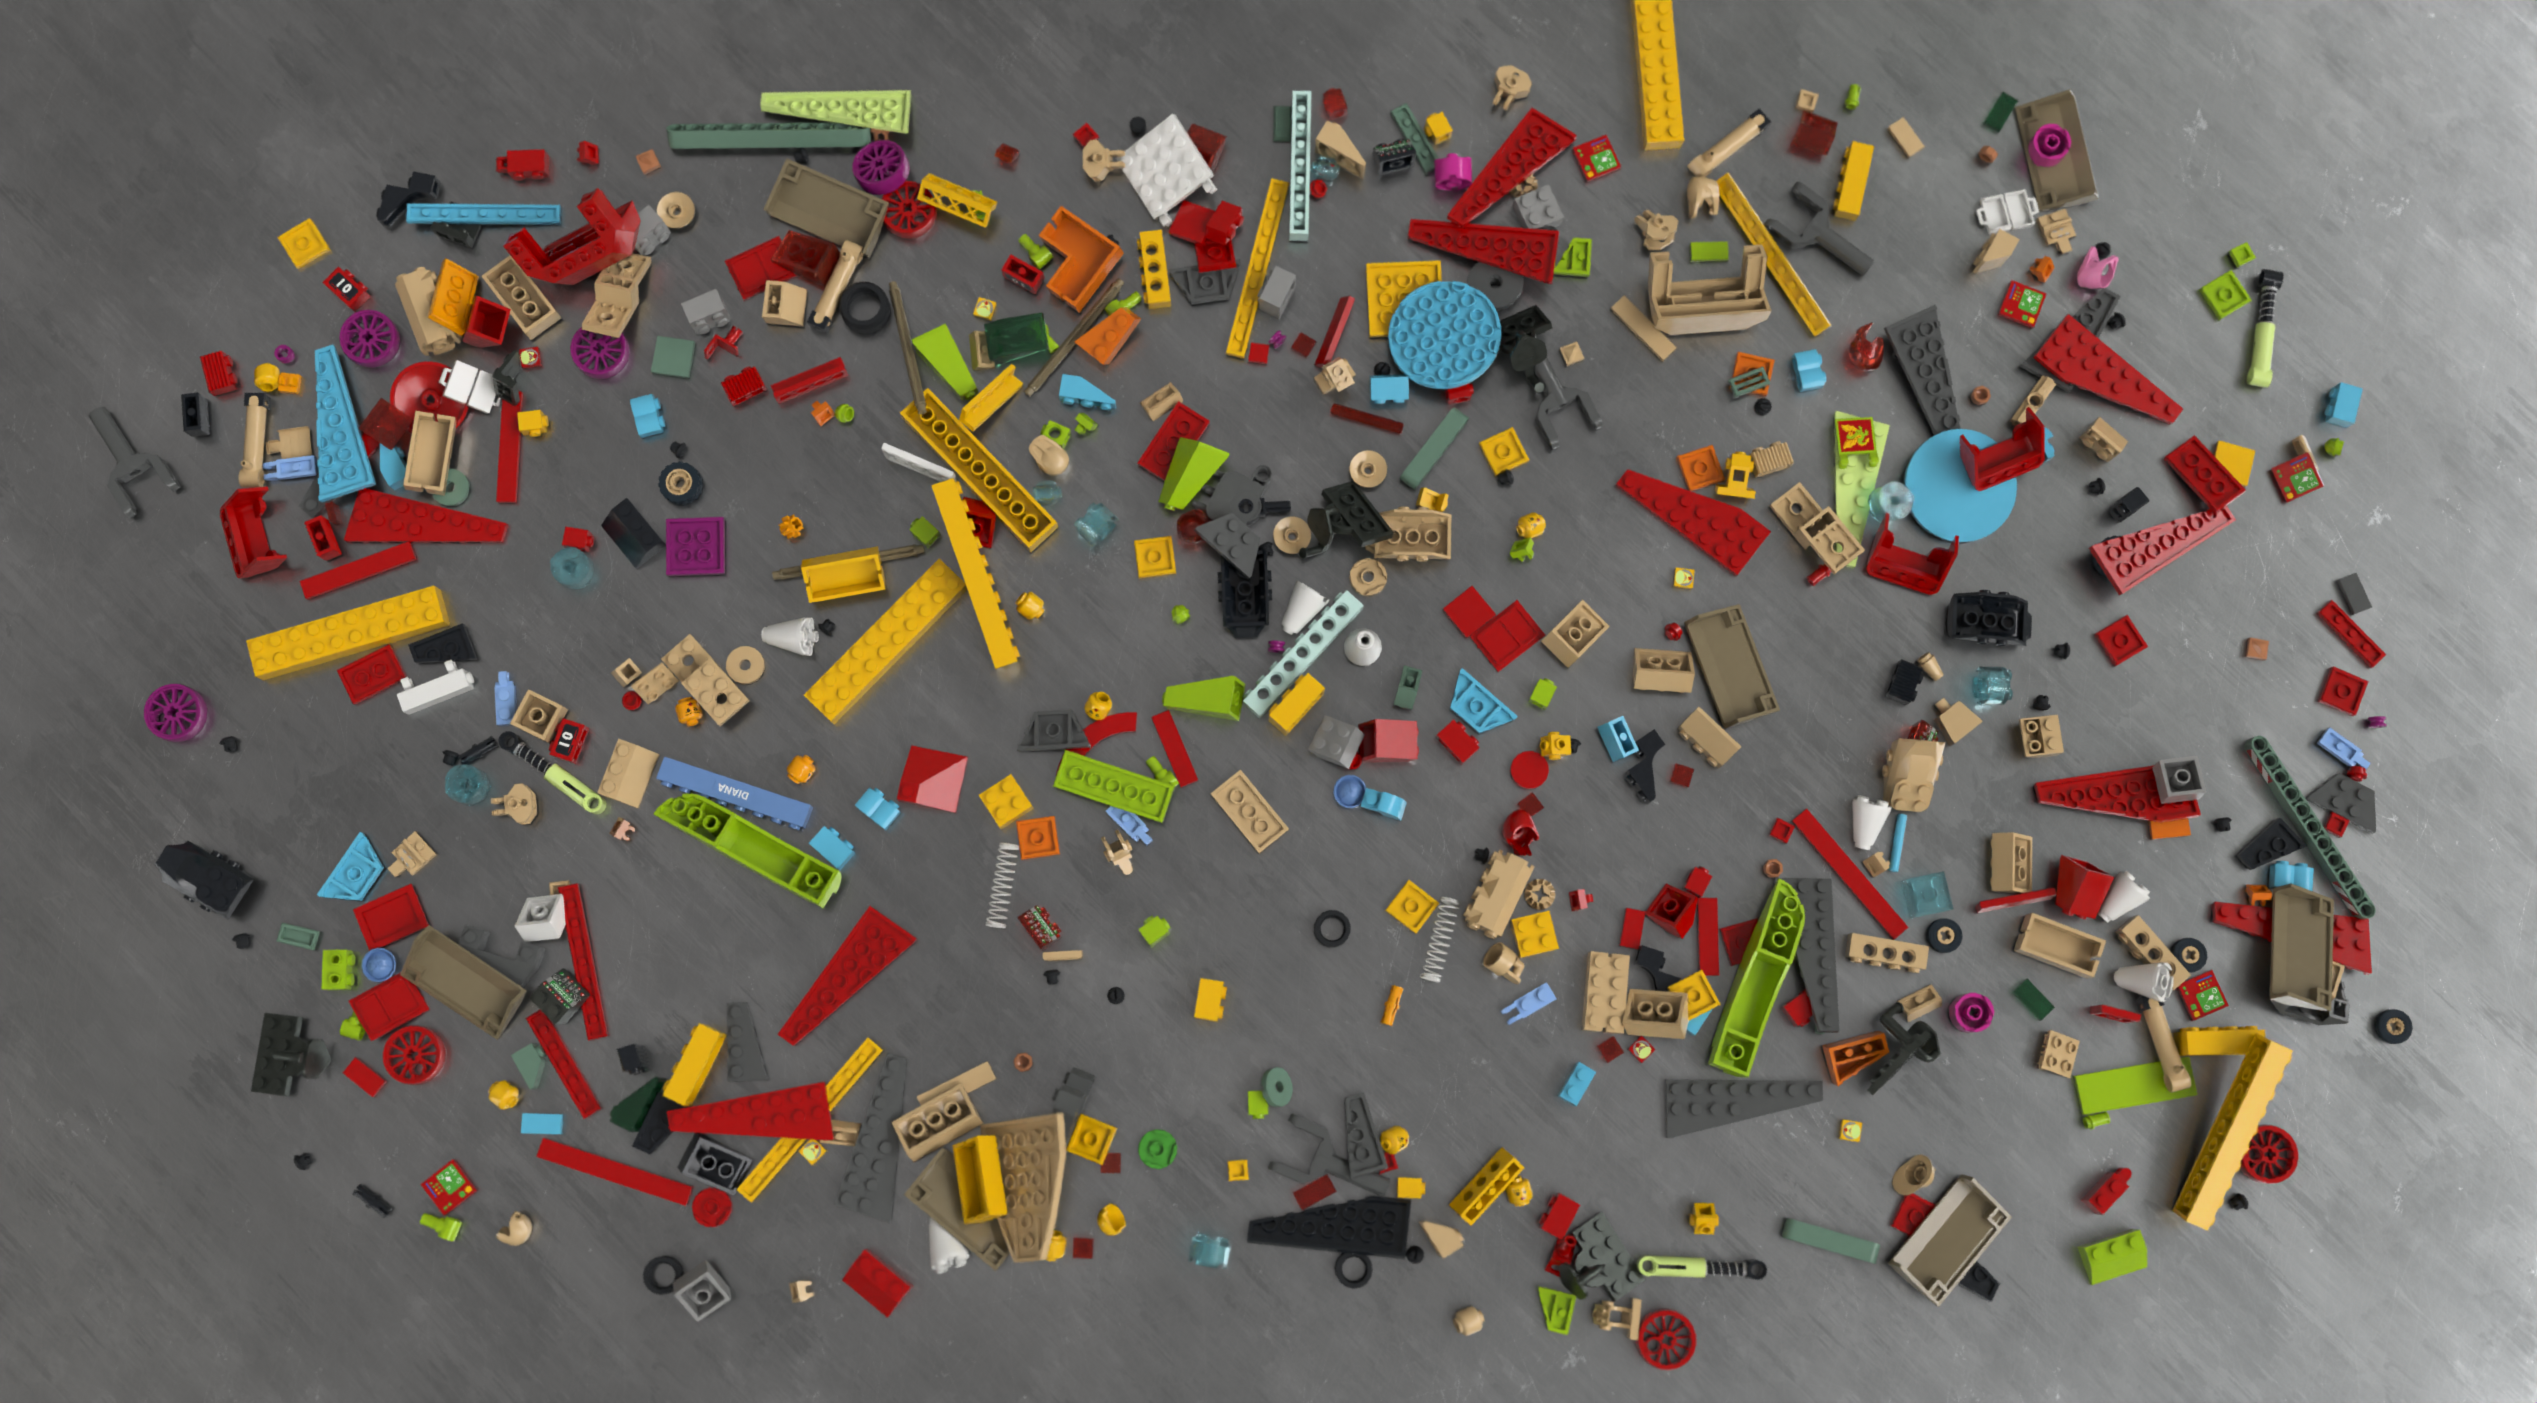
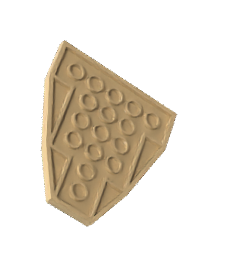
M1063 1113L980 1125L981 1136H996L1008 1213L997 1219L1013 1262L1046 1260L1057 1218L1066 1158Z

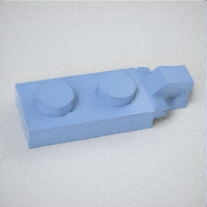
M501 671L498 672L499 682H495L494 687L496 725L498 726L511 725L510 722L517 711L516 686H514L513 681H510L509 672Z
M2330 727L2326 729L2316 743L2347 766H2360L2367 769L2371 764L2362 757L2364 754L2360 748Z
M1113 806L1106 810V813L1136 842L1141 839L1148 846L1153 841L1146 834L1149 831L1146 824L1136 814Z

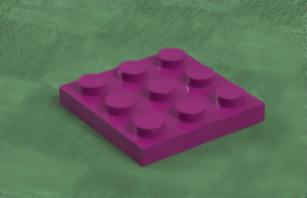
M724 517L666 519L667 576L725 574Z

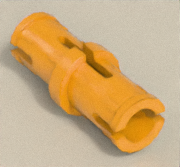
M1395 985L1391 986L1388 1000L1384 1004L1385 1010L1380 1023L1393 1026L1395 1014L1400 1008L1399 1002L1404 990L1403 988Z

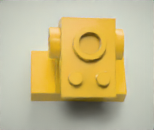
M1735 452V454L1732 453L1726 459L1725 469L1729 470L1725 485H1715V492L1717 494L1755 499L1756 491L1753 488H1747L1749 472H1752L1754 467V461H1751L1750 455H1746L1745 452ZM1734 470L1744 471L1742 481L1733 480Z

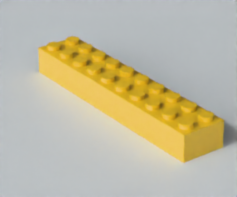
M1631 0L1644 151L1681 149L1684 143V130L1672 0Z
M927 388L923 391L927 412L922 415L918 414L913 400L900 412L902 419L959 479L996 514V517L1031 553L1058 528L1057 522L933 392Z
M954 478L931 485L995 669L1018 662L1017 657H1020L1017 646L1012 645L1011 639H1014L1011 628H1006L1004 621L1008 619L1005 611L999 608L998 603L1001 602L998 591H993L992 585L995 584L991 572L987 574L985 567L989 565L984 554L981 555L979 551L982 545L979 537L974 536L973 530H976L973 519H968L966 513L969 512L965 499H961L960 494L963 491L960 482H955Z
M938 559L804 696L835 725L968 590L966 583L941 559Z
M433 585L246 640L255 677L264 681L448 627L450 622L442 592Z
M2257 1033L2255 1034L2172 1210L2185 1221L2207 1231L2213 1225L2216 1212L2223 1205L2225 1193L2232 1186L2234 1174L2240 1169L2243 1155L2249 1150L2251 1138L2257 1133L2260 1119L2265 1116L2266 1107L2274 1097V1090L2283 1078V1071L2286 1065L2291 1061L2293 1050Z

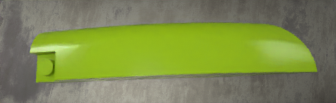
M682 794V796L670 798L662 803L653 813L658 818L725 857L822 909L832 893L836 894L842 878L840 871L789 845L738 816L736 813L701 795Z
M1780 878L1777 879L1744 952L1711 1045L1713 1049L1708 1065L1737 1077L1747 1078L1750 1075L1768 1017L1788 969L1792 965L1804 927L1805 911L1803 904H1801L1797 896L1798 893L1790 884Z

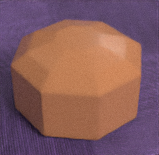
M1983 146L1978 155L1983 161L1993 163L1998 153L1991 146Z
M1984 386L1976 387L1970 395L1972 402L1977 405L1986 404L1991 397L1989 389Z
M1777 859L1767 860L1763 865L1764 874L1769 878L1779 877L1783 872L1782 863Z
M1027 1053L1017 1054L1013 1060L1015 1068L1020 1072L1029 1071L1033 1065L1032 1057Z

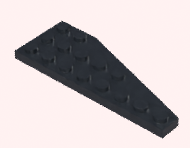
M1370 1196L1362 1200H1350L1343 1204H1331L1306 1209L1304 1212L1287 1213L1280 1217L1273 1218L1272 1216L1249 1222L1247 1242L1405 1259L1411 1200Z

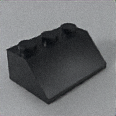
M627 497L611 509L601 524V527L636 569L666 546L664 541Z

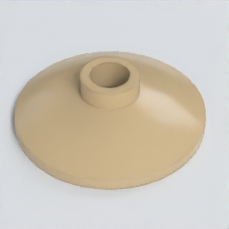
M672 192L665 195L657 206V214L669 228H682L691 222L695 213L693 201L689 196L681 192ZM676 210H680V214L675 215L674 212Z
M1367 450L1353 457L1349 471L1351 478L1356 484L1361 487L1372 488L1378 486L1385 479L1387 464L1379 453ZM1370 468L1372 472L1367 474L1364 470Z
M1286 517L1275 526L1273 539L1281 551L1288 554H1297L1301 548H1307L1309 545L1311 530L1308 524L1301 518ZM1294 534L1296 538L1291 540L1288 536Z

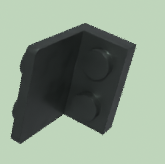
M433 222L430 229L438 237L472 248L482 224H447L444 222L438 224Z
M516 350L506 355L501 367L496 368L492 375L496 396L514 406H517L520 402L517 382L514 379L521 370L519 355Z

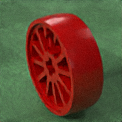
M905 181L898 189L884 194L882 200L889 202V205L891 203L898 206L887 209L883 222L886 228L898 237L905 239L918 238L926 234L934 225L937 207L930 204L919 205L923 201L918 199L915 201L919 194L920 183ZM925 188L924 196L933 198L932 193ZM913 191L914 193L911 199H909V192ZM905 192V200L901 197L900 193ZM896 196L901 202L895 201L893 198ZM923 210H930L929 215ZM898 212L890 218L887 217L888 213ZM917 216L924 217L922 222L914 221ZM901 217L897 226L892 224V222ZM907 220L908 228L902 229L904 221Z
M418 1025L406 1026L394 1032L387 1040L383 1049V1063L389 1075L396 1081L408 1085H419L432 1080L443 1068L446 1058L445 1045L440 1036L432 1029ZM421 1032L422 1034L416 1044L415 1033ZM408 1033H410V1044L405 1038ZM428 1036L431 1041L421 1047L425 1037ZM400 1039L405 1045L406 1049L397 1045ZM434 1044L435 1052H425V1049ZM394 1049L402 1051L403 1054L393 1055ZM414 1052H418V1055H416L415 1058H412L411 1055H413ZM436 1055L435 1062L433 1063L425 1059L426 1056ZM403 1057V1060L394 1064V1058ZM406 1063L402 1072L400 1073L398 1071V1067ZM418 1064H422V1073L418 1075L415 1072V1067ZM408 1070L409 1074L411 1075V1079L405 1076Z
M2258 1125L2256 1136L2259 1144L2251 1138L2250 1143L2252 1145H2249L2248 1152L2243 1155L2240 1170L2246 1177L2257 1183H2280L2289 1178L2297 1167L2299 1159L2297 1145L2285 1130L2274 1125ZM2267 1131L2264 1143L2262 1132ZM2274 1133V1134L2277 1135L2278 1137H2277L2276 1140L2270 1145L2271 1139H2272V1134ZM2283 1141L2285 1147L2276 1149L2275 1147ZM2251 1149H2254L2255 1153L2253 1160L2249 1157ZM2287 1151V1158L2280 1157L2279 1152ZM2269 1152V1156H2265L2264 1153ZM2276 1161H2285L2286 1164L2284 1168H2282ZM2260 1164L2259 1172L2256 1174L2254 1169ZM2272 1165L2279 1171V1174H2277L2276 1176L2274 1174ZM2265 1167L2267 1168L2269 1178L2264 1177Z
M1657 1309L1648 1313L1639 1323L1636 1346L1641 1357L1649 1365L1660 1370H1675L1685 1365L1693 1356L1697 1341L1696 1332L1692 1323L1683 1314L1672 1309ZM1670 1315L1672 1318L1666 1329L1664 1316ZM1659 1316L1661 1318L1662 1330L1654 1322V1319ZM1675 1319H1679L1682 1324L1671 1331ZM1650 1322L1658 1333L1646 1329ZM1686 1327L1687 1335L1675 1336L1678 1331ZM1644 1332L1652 1335L1643 1340ZM1664 1335L1671 1338L1668 1340V1344L1662 1342ZM1677 1339H1689L1687 1347L1676 1342ZM1650 1340L1657 1342V1348L1654 1351L1648 1349L1647 1345ZM1675 1345L1686 1350L1682 1357L1675 1350ZM1665 1349L1666 1363H1660V1357ZM1669 1349H1671L1678 1358L1674 1362H1670ZM1651 1354H1657L1655 1360L1650 1358Z

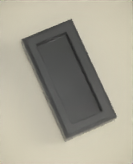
M2357 573L2337 580L2352 615L2372 607Z

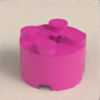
M2046 124L2034 134L2029 142L2028 152L2036 166L2052 167L2062 161L2071 146V137L2066 129H2062L2057 124Z
M1449 153L1446 155V158L1434 160L1436 188L1452 191V187H1458V190L1469 188L1472 184L1471 157H1458L1456 153Z
M1978 993L1962 994L1956 997L1949 1006L1950 1020L1961 1032L1973 1033L1983 1031L1990 1026L1994 1016V1008L1991 1001ZM1970 1010L1974 1011L1972 1016L1969 1015Z

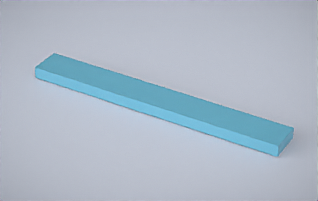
M407 203L406 222L408 224H433V222L440 224L444 222L447 224L561 225V206Z

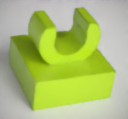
M1079 413L1075 418L1079 422L1075 431L1080 435L1084 434L1087 429L1089 431L1095 430L1099 425L1085 413Z
M1531 537L1514 541L1510 551L1513 559L1519 558L1523 562L1526 555L1530 560L1533 558L1534 552L1532 547L1534 542Z

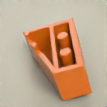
M1121 307L1074 342L1103 365L1110 364L1141 318L1127 307Z
M1880 1031L1822 1045L1831 1082L1836 1086H1840L1845 1080L1855 1076L1860 1070L1870 1066L1889 1053L1885 1033Z

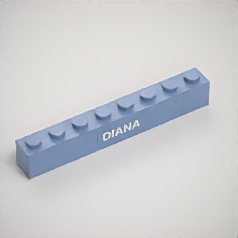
M667 757L663 758L656 779L661 781L660 785L672 788V785L680 787L679 791L690 794L692 791L707 799L709 797L716 799L715 803L726 806L728 803L734 805L733 809L741 812H745V809L752 811L751 815L759 818L768 816L771 817V822L781 825L783 821L789 823V828L798 831L800 827L806 829L813 807L809 804Z

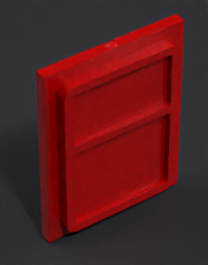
M779 236L725 260L729 273L732 275L737 290H739L744 301L764 292L766 280L785 282L798 276L790 255L787 253Z
M1516 600L1472 634L1470 638L1488 659L1489 663L1499 672L1542 639L1545 633L1519 601Z
M412 884L353 909L369 951L387 946L425 929L429 925Z
M401 972L348 1001L371 1042L430 1010L416 985L401 976Z

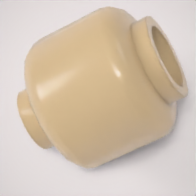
M1470 1306L1456 1312L1453 1319L1454 1326L1459 1334L1462 1333L1468 1336L1482 1329L1484 1316L1480 1310L1477 1311L1476 1308Z

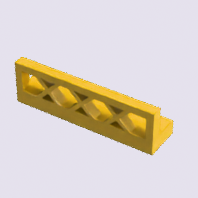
M930 173L922 179L917 198L985 228L988 226L991 212L997 205V201ZM925 188L931 190L935 197L929 198L924 196ZM940 197H948L952 204H943ZM958 204H965L969 211H960ZM980 210L986 213L984 220L977 218L975 211Z
M1013 364L1009 365L961 410L959 421L974 432L1019 391L1023 383L1014 376L1016 367Z

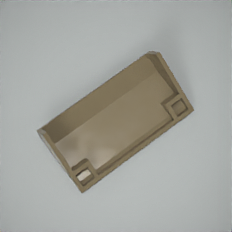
M2069 89L2015 107L2039 212L2081 205L2098 200L2097 188L2073 92ZM2046 124L2060 125L2059 127L2066 129L2071 137V146L2068 153L2060 163L2052 167L2036 166L2028 152L2030 140Z
M786 158L764 206V211L774 218L841 247L846 240L864 247L862 251L863 256L870 258L877 243L889 202Z
M1740 604L1699 614L1684 622L1724 729L1780 711Z
M2292 883L2273 888L2270 1000L2285 1005L2331 1011L2334 899Z
M430 925L414 939L400 974L497 1040L501 1037L527 992L520 985Z
M942 1147L904 1195L996 1271L1010 1255L998 1219L994 1218L984 1223L964 1224L954 1155L945 1147Z
M1961 1174L1888 1264L1903 1279L1939 1307L2012 1216L1973 1177Z

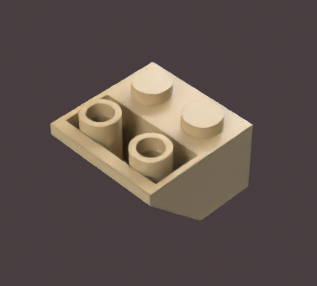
M1999 229L1996 234L1992 233L1983 244L1982 252L1976 257L1973 263L1975 268L1972 272L1980 273L2001 267L2012 255L2020 239L2002 229Z
M766 280L762 313L765 323L803 326L807 289L787 282Z
M2100 417L2079 437L2086 447L2092 448L2100 459L2107 462L2120 454L2128 443L2123 436Z
M2058 715L2019 719L2025 757L2040 758L2057 756L2064 753Z

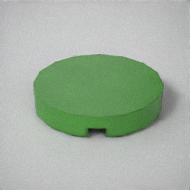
M1155 1129L1147 1132L1141 1138L1138 1153L1145 1165L1153 1169H1161L1174 1161L1177 1155V1144L1170 1133Z

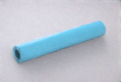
M1905 814L1897 815L1889 871L1898 872L1907 821V815Z

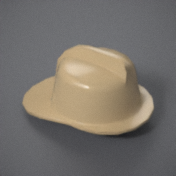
M1916 1155L1902 1165L1893 1176L1892 1184L1894 1190L1901 1195H1910L1920 1188L1929 1186L1934 1180V1172L1936 1171L1930 1159L1924 1155Z

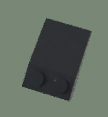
M694 1133L677 1168L686 1176L735 1196L737 1188L740 1186L753 1160L710 1137Z

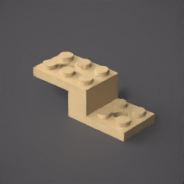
M632 253L627 258L601 271L595 281L596 301L582 323V330L616 338L620 337L639 304L638 285L651 265V257Z
M1800 482L1769 506L1805 550L1811 546L1834 575L1865 551L1829 506L1822 510ZM1793 504H1798L1801 507L1800 513L1792 511ZM1839 543L1842 546V552H1835L1833 544Z
M691 634L661 658L682 682L681 684L720 727L750 701ZM687 656H692L694 659L690 666L684 664V659ZM720 694L727 696L724 704H718L717 697Z

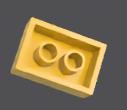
M1309 673L1305 676L1301 675L1295 681L1293 690L1288 689L1283 694L1282 702L1279 705L1275 703L1269 710V722L1286 736L1324 695L1325 687Z

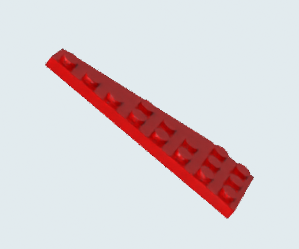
M2069 314L2063 318L2033 357L2062 382L2071 383L2078 386L2077 388L2086 389L2096 393L2095 395L2120 405H2126L2131 407L2132 410L2141 411L2167 424L2174 423L2184 410Z
M1628 469L1615 485L1735 576L1740 573L1771 532L1741 508Z
M2154 765L2037 782L2034 784L2038 803L2160 823L2196 818L2201 815L2197 800L2161 804L2152 768Z

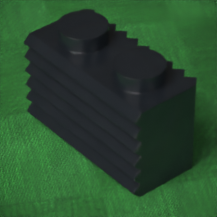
M198 392L182 394L183 431L191 437L209 435L208 400Z
M2136 487L2110 506L2109 510L2114 519L2122 522L2147 504L2149 499L2139 487Z
M1902 659L1898 661L1885 697L1904 705L1909 704L1911 701L1914 702L1918 693L1915 689L1924 677L1922 673L1923 667Z
M631 1044L617 1049L623 1072H627L630 1075L646 1072L645 1068H649L650 1065L648 1064L649 1061H647L648 1057L644 1053L645 1049L643 1048L645 1046Z

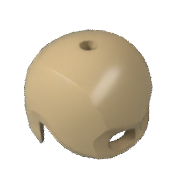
M514 1211L510 1218L509 1227H502L496 1234V1238L508 1245H521L531 1235L532 1222L525 1214Z

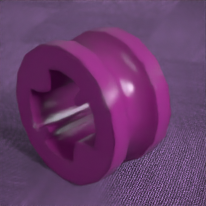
M1280 330L1269 340V344H1273L1275 349L1280 347L1287 338L1286 335L1281 334Z
M279 345L274 352L276 359L285 364L290 363L295 356L294 351L287 345ZM282 351H285L288 354L287 357H284L281 354Z
M1268 641L1270 645L1268 652H1285V649H1283L1285 642Z
M2369 717L2368 721H2370L2368 727H2387V724L2384 723L2386 717Z

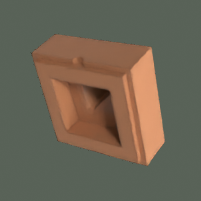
M653 149L635 156L644 175L661 167Z
M2248 638L2245 657L2266 660L2269 641Z

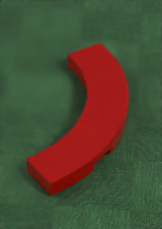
M1137 712L1117 713L1107 716L1103 720L1095 721L1083 729L1091 748L1066 750L1085 756L1096 744L1109 736L1136 732Z

